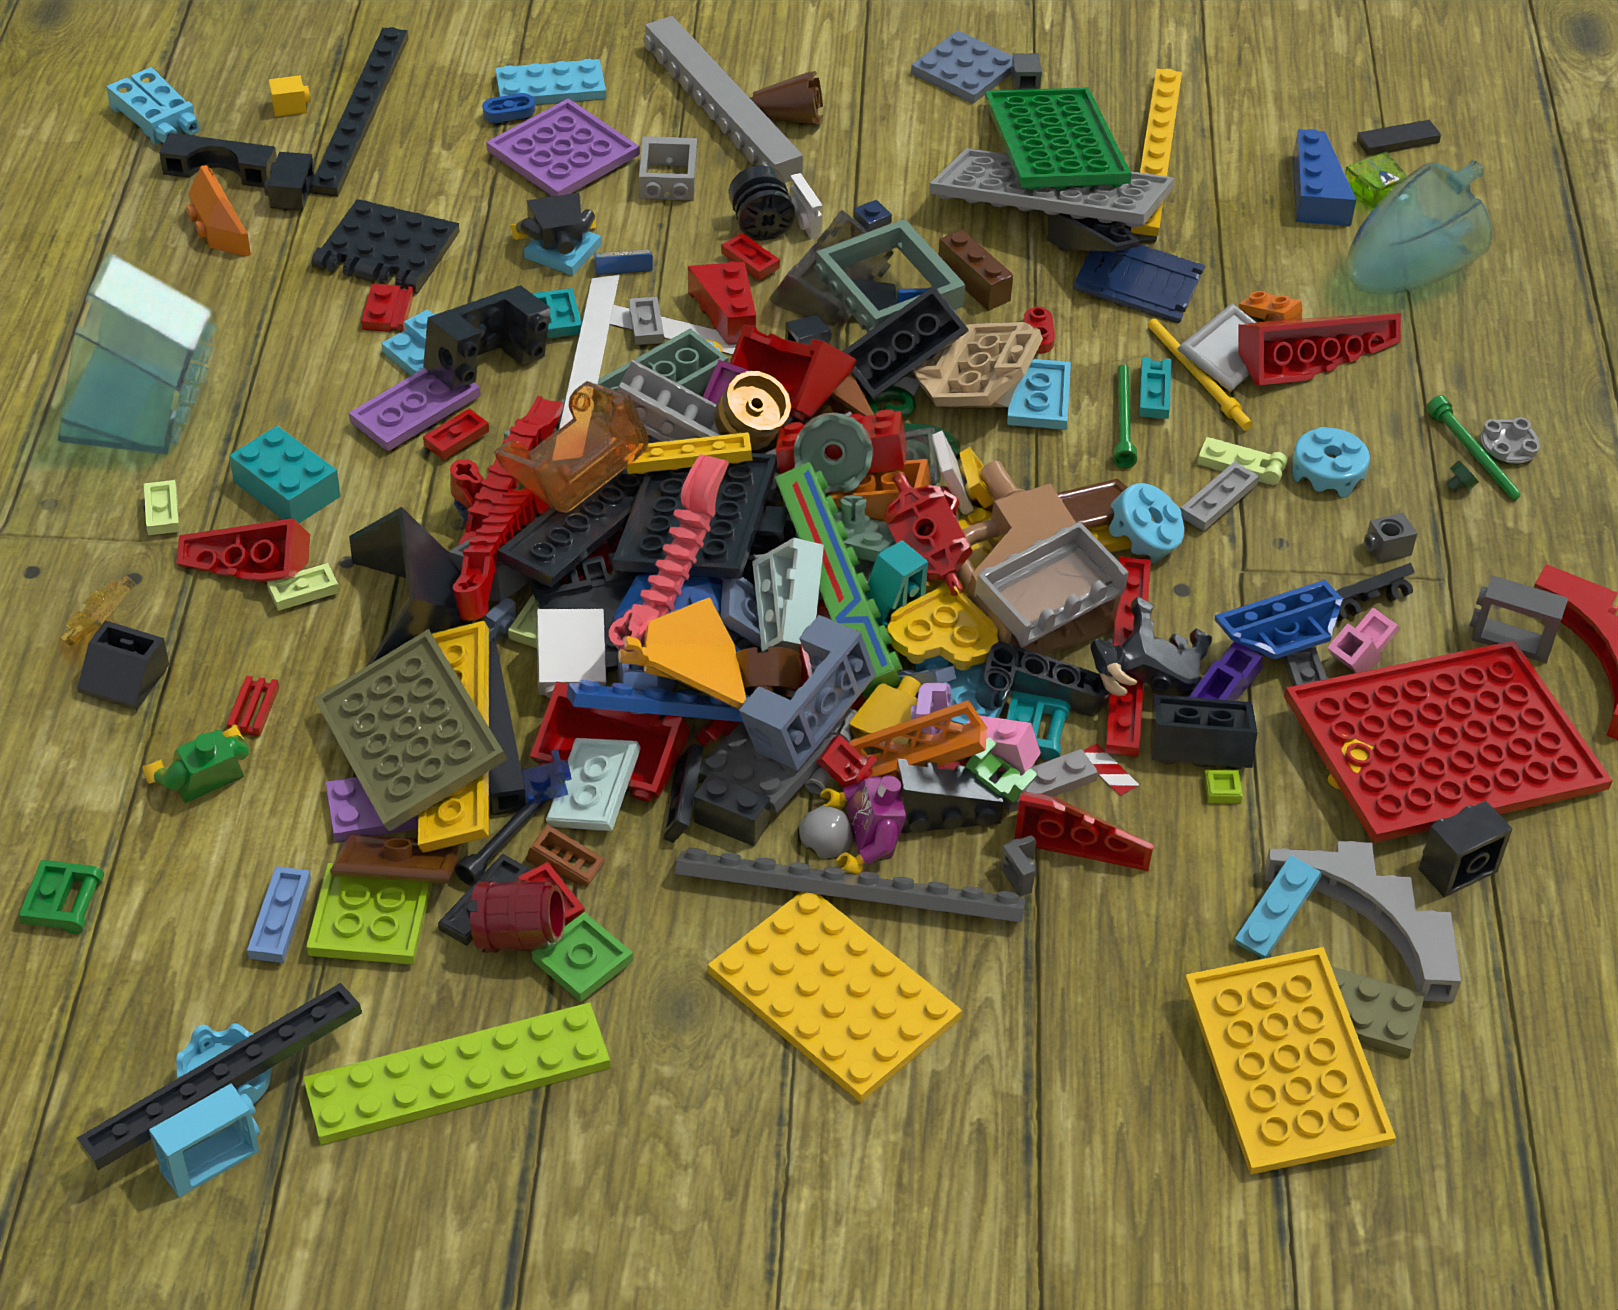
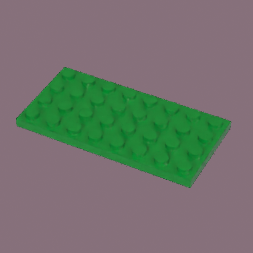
M1089 87L985 91V103L1021 188L1027 190H1037L1040 187L1065 189L1067 186L1092 188L1095 185L1119 187L1122 184H1131L1132 173Z

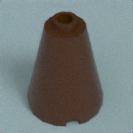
M809 71L754 91L753 97H749L770 120L810 125L822 124L823 115H818V109L823 107L820 80L819 78H814L817 74L816 71Z

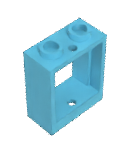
M232 1083L149 1129L160 1172L178 1198L259 1152L256 1136L260 1134V1129L252 1117L256 1113L255 1107L246 1093L240 1095Z

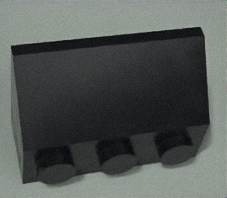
M1153 694L1150 741L1152 760H1158L1165 764H1173L1175 762L1192 763L1200 767L1221 765L1235 770L1243 767H1253L1258 732L1252 702Z

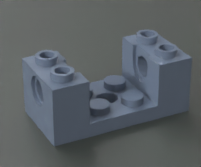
M818 615L811 625L805 628L799 638L803 650L809 655L813 674L802 687L797 689L794 697L789 700L759 686L739 709L756 752L796 771L801 768L876 676L861 632L821 615Z

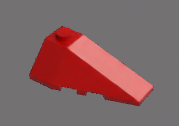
M294 518L179 535L176 564L181 567L258 582L290 579L308 563L310 533Z
M1027 791L1020 795L1014 839H1022L1032 835L1036 840L1035 848L1149 871L1153 844L1059 798Z

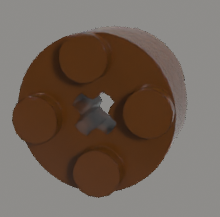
M757 647L743 649L736 653L745 695H752L760 686L791 700L797 689L801 687L802 661L799 652L796 650L768 647V652L757 653Z

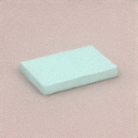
M576 738L546 818L548 825L560 828L612 831L641 749L638 741Z

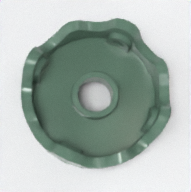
M826 413L814 417L800 430L794 444L795 468L810 462L815 472L821 470L829 487L824 489V493L834 491L848 493L854 490L867 475L871 466L873 447L870 436L862 424L845 414ZM830 444H836L842 449L843 454L838 459H831L826 455L825 448Z

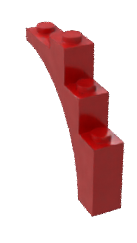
M1546 564L1536 580L1534 588L1568 598L1561 623L1582 639L1601 662L1609 679L1613 697L1612 720L1606 736L1618 740V616H1616L1618 606L1614 605L1618 592Z

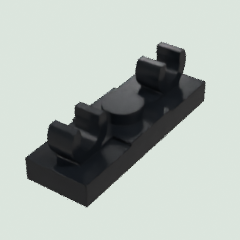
M1408 563L1335 590L1343 598L1337 620L1342 621L1347 618L1344 607L1350 610L1352 616L1359 614L1361 607L1355 599L1362 598L1363 602L1380 596L1379 590L1387 587L1386 596L1390 602L1400 598L1397 593V587L1401 589L1404 597L1412 594L1413 587L1409 581L1405 580V578L1415 573L1412 564Z

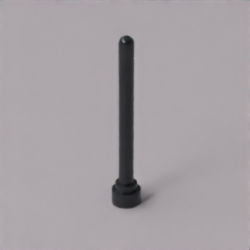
M558 771L477 854L464 856L457 863L455 873L462 882L473 886L485 874L486 864L554 795L564 771Z

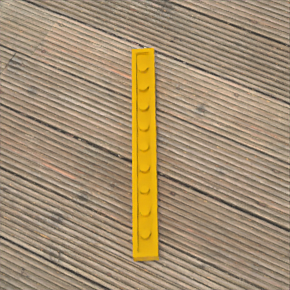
M1156 69L1140 173L1167 176L1182 72L1172 69ZM1163 202L1144 225L1131 227V232L1158 237Z

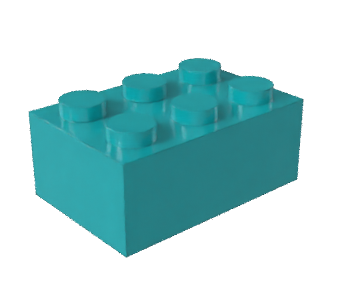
M275 426L229 455L233 482L283 520L294 518L298 523H301L341 497L337 469L279 426Z

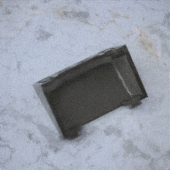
M841 210L798 264L794 265L768 300L779 308L804 317L817 314L825 324L833 328L837 323L842 327L851 315L847 313L840 300L832 296L826 284L818 279L816 269L814 268L816 264V251L868 233L869 231ZM889 250L841 269L851 279L870 281L876 275L882 278L891 267V264L887 261L894 252Z

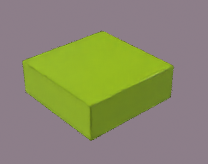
M1205 770L1204 782L1207 803L1241 804L1243 795L1239 770Z

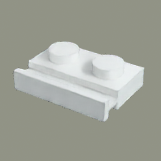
M801 173L790 175V179L794 184L790 185V196L795 207V216L798 219L799 226L802 230L806 231L811 240L820 238L822 233V214L819 209H822L823 205Z

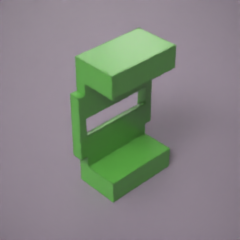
M988 737L986 739V750L972 755L965 767L975 773L977 779L1000 796L1002 794L1015 803L1020 795L1031 785L1037 773L1029 768L1022 776L1019 775L1020 772L998 755L994 756L991 754L997 743ZM1000 766L1008 770L996 784L989 780Z

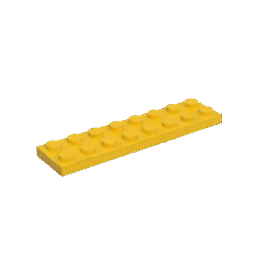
M480 621L433 633L434 639L489 727L488 626L485 621ZM489 771L418 814V846L423 853L489 837Z

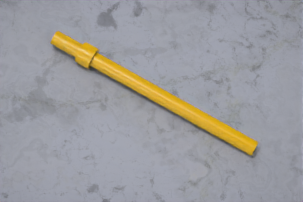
M1151 319L1148 322L1149 329L1221 405V411L1229 419H1234L1244 431L1249 430L1253 422L1242 411V406L1237 400L1230 398L1207 373L1179 352L1177 348L1180 344L1157 319Z

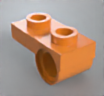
M1256 291L1239 303L1240 310L1245 314L1264 319V322L1302 319V301L1291 299L1288 296L1267 294L1265 291Z

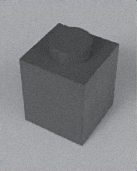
M1013 53L1011 67L1013 90L1040 89L1042 70L1039 53Z

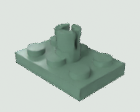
M849 495L840 500L841 509L837 508L839 513L835 514L834 517L836 522H843L849 536L844 542L847 548L853 547L857 558L875 562L877 555L882 550L896 544L886 521L873 520L865 515L866 499H863L861 496Z

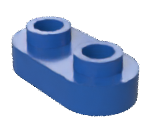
M526 93L490 98L482 105L483 117L495 124L514 119H526L533 115L536 110L534 97Z

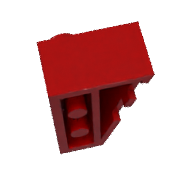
M731 261L727 263L688 266V294L692 298L695 297L700 303L701 311L709 315L711 324L727 345L737 344L744 324L756 327V311L745 262Z

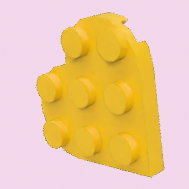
M947 584L892 613L887 632L892 641L890 643L892 647L902 655L907 656L911 663L920 664L926 659L940 655L951 662L956 669L967 670L971 666L984 663L992 645L998 643V628L963 592L960 594L956 586L954 588L958 595L952 596Z

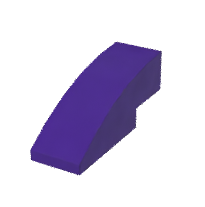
M1233 642L1221 660L1214 661L1189 697L1237 701L1263 668L1262 656L1243 645Z

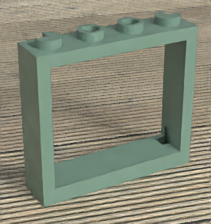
M906 219L816 251V264L814 268L816 269L818 279L826 284L832 296L840 300L847 313L852 314L859 322L861 329H865L867 333L918 296L878 311L841 268L894 248H898L932 286H935L953 310L964 307L965 284Z

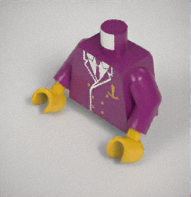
M872 776L857 784L844 787V792L841 793L830 788H826L820 793V797L830 800L822 806L842 810L846 801L849 802L847 811L859 855L854 857L845 852L837 858L836 863L843 867L841 869L845 873L859 875L863 869V864L870 865L879 858H892L906 819L900 795L901 783L897 778L885 776L882 779L878 776Z

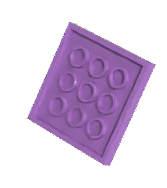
M569 98L486 142L489 153L552 197L571 194L640 155L639 145Z

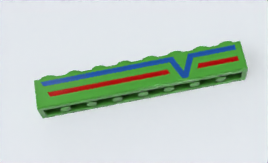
M807 462L776 476L777 484L799 539L824 545L819 589L831 619L861 632L876 676L863 690L862 694L867 699L880 684H886L891 687L899 685L901 680L898 671L903 670L896 652L889 653L887 644L892 643L885 625L878 626L876 618L880 617L881 614L873 598L867 599L865 592L870 590V587L863 572L857 574L854 567L860 563L853 547H846L844 540L848 539L849 536L843 522H836L834 515L839 513L832 496L826 497L824 489L829 487L822 471L815 472L811 463Z

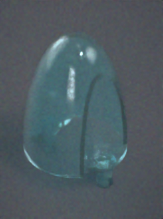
M1472 160L1457 172L1438 163H1427L1420 166L1397 184L1369 213L1353 238L1348 251L1346 266L1348 277L1354 286L1364 292L1378 295L1404 293L1438 282L1484 256L1492 243L1491 222L1483 202L1471 193L1469 185L1484 174L1481 164H1477L1476 160Z

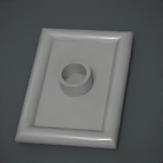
M1231 303L1177 349L1226 390L1231 392L1250 376L1238 352V324L1257 322Z

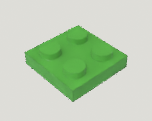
M583 912L565 926L563 937L559 942H556L553 946L537 948L532 951V961L577 1000L582 1002L632 963L633 952Z

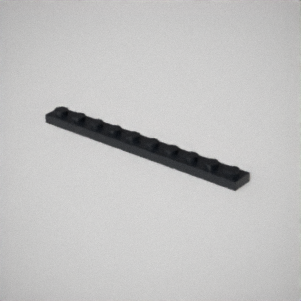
M382 27L310 184L311 194L339 196L408 41V30Z

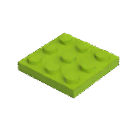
M328 863L306 947L308 956L414 965L432 883L333 876L330 871L334 863Z

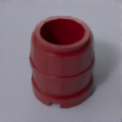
M524 879L500 884L494 881H483L475 885L471 901H477V912H470V925L474 944L477 949L483 948L482 953H497L500 949L529 951L530 949L553 946L562 939L565 928V905L559 886L553 885L548 881H527Z

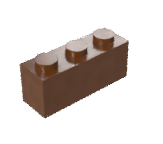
M963 229L939 239L938 255L963 281L965 291L987 311L1011 301L1013 274Z

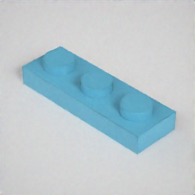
M1290 855L1236 936L1235 944L1261 959L1268 958L1321 878V872Z

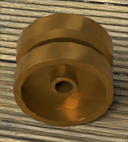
M747 371L737 375L716 405L714 413L716 428L720 431L721 435L749 432L751 450H759L766 447L775 438L789 417L791 409L789 394L783 385L771 375L759 371Z

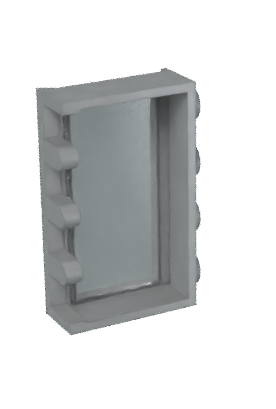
M1079 521L1070 527L1061 528L1055 535L1045 540L1036 541L1030 548L1018 554H1011L1005 561L993 567L983 569L977 576L974 596H979L1014 634L1021 647H1024L1124 593L1129 572Z

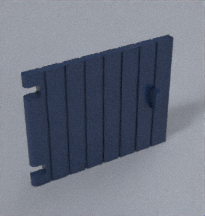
M1141 244L1138 247L1116 252L1090 251L1074 282L1073 289L1138 311L1141 310V312L1168 319L1175 323H1180L1183 318V313L1180 312L1186 311L1200 280L1199 274L1203 273L1205 265L1191 262L1181 257L1178 258V256Z

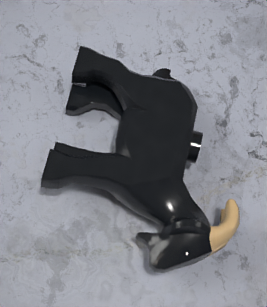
M1136 597L1131 602V611L1134 615L1133 632L1122 646H1113L1111 638L1108 641L1097 638L1091 643L1090 649L1095 668L1101 675L1105 688L1110 693L1117 696L1126 695L1127 690L1120 686L1117 681L1129 686L1135 685L1137 681L1127 676V674H1133L1150 685L1156 692L1171 696H1184L1185 694H1191L1202 679L1200 676V662L1207 655L1209 646L1212 643V636L1195 628L1189 634L1192 648L1188 646V640L1178 634H1172L1169 642L1156 637L1153 632L1154 621L1150 619L1153 605Z

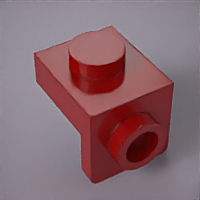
M839 734L832 738L815 762L844 788L869 778L873 773L871 767L877 758L873 754L863 757Z

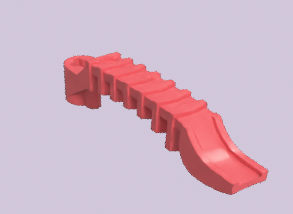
M700 454L693 464L681 491V504L686 510L678 509L674 511L673 515L681 524L679 527H670L669 533L674 540L672 544H664L663 551L667 556L665 560H657L655 564L660 570L658 575H650L648 578L649 583L652 585L651 589L641 591L640 596L644 600L643 605L633 604L632 609L628 610L623 618L613 622L609 629V638L618 650L621 648L627 652L634 651L632 649H625L624 640L626 636L638 639L642 647H644L648 622L669 614L670 611L673 612L675 607L673 604L677 596H680L682 593V585L690 576L688 573L692 564H695L697 561L695 557L699 548H702L704 545L702 542L706 532L710 531L711 527L709 524L715 515L718 489L729 465L726 460Z

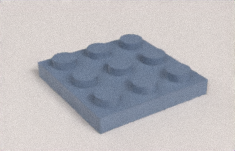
M957 30L911 65V74L974 104L985 95V91H991L1011 75L1013 56Z

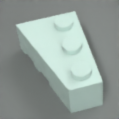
M792 538L752 561L762 652H768V647H782L796 650L800 654L799 647L801 642L799 638L805 628L810 626L816 619L824 545Z

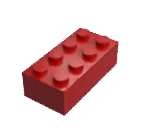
M881 410L875 415L863 416L862 414L849 415V417L862 424L872 441L873 456L868 473L905 469L907 441L901 411ZM800 422L785 425L784 428H780L776 446L780 474L795 468L794 444L800 430L804 427ZM830 444L825 448L826 455L831 459H838L843 454L842 449L836 444Z

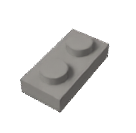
M658 297L629 299V311L635 345L664 343Z

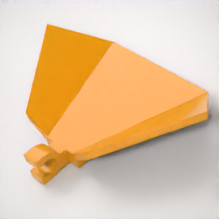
M710 597L649 621L646 627L644 647H642L638 639L626 636L624 640L625 649H632L634 651L627 652L621 648L619 650V662L644 666L645 673L680 681L738 710L746 700L735 645Z

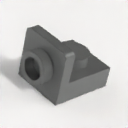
M1032 835L1022 839H1014L1008 844L1003 845L1000 868L1020 897L1032 893L1034 877L1036 876V867L1032 861L1036 840Z

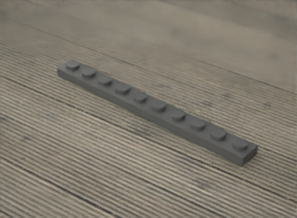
M689 848L686 851H681L676 860L675 874L1008 921L1022 922L1025 898H1020L1018 894L1009 891L991 894L984 893L983 889L973 886L963 887L962 890L949 888L948 884L937 881L929 882L926 885L914 883L913 879L907 877H894L893 880L879 878L878 874L872 872H860L859 875L847 874L843 869L836 867L818 870L811 869L810 865L800 862L782 865L776 864V861L770 858H756L755 861L741 859V856L735 853H723L721 856L707 854L706 850L699 848Z

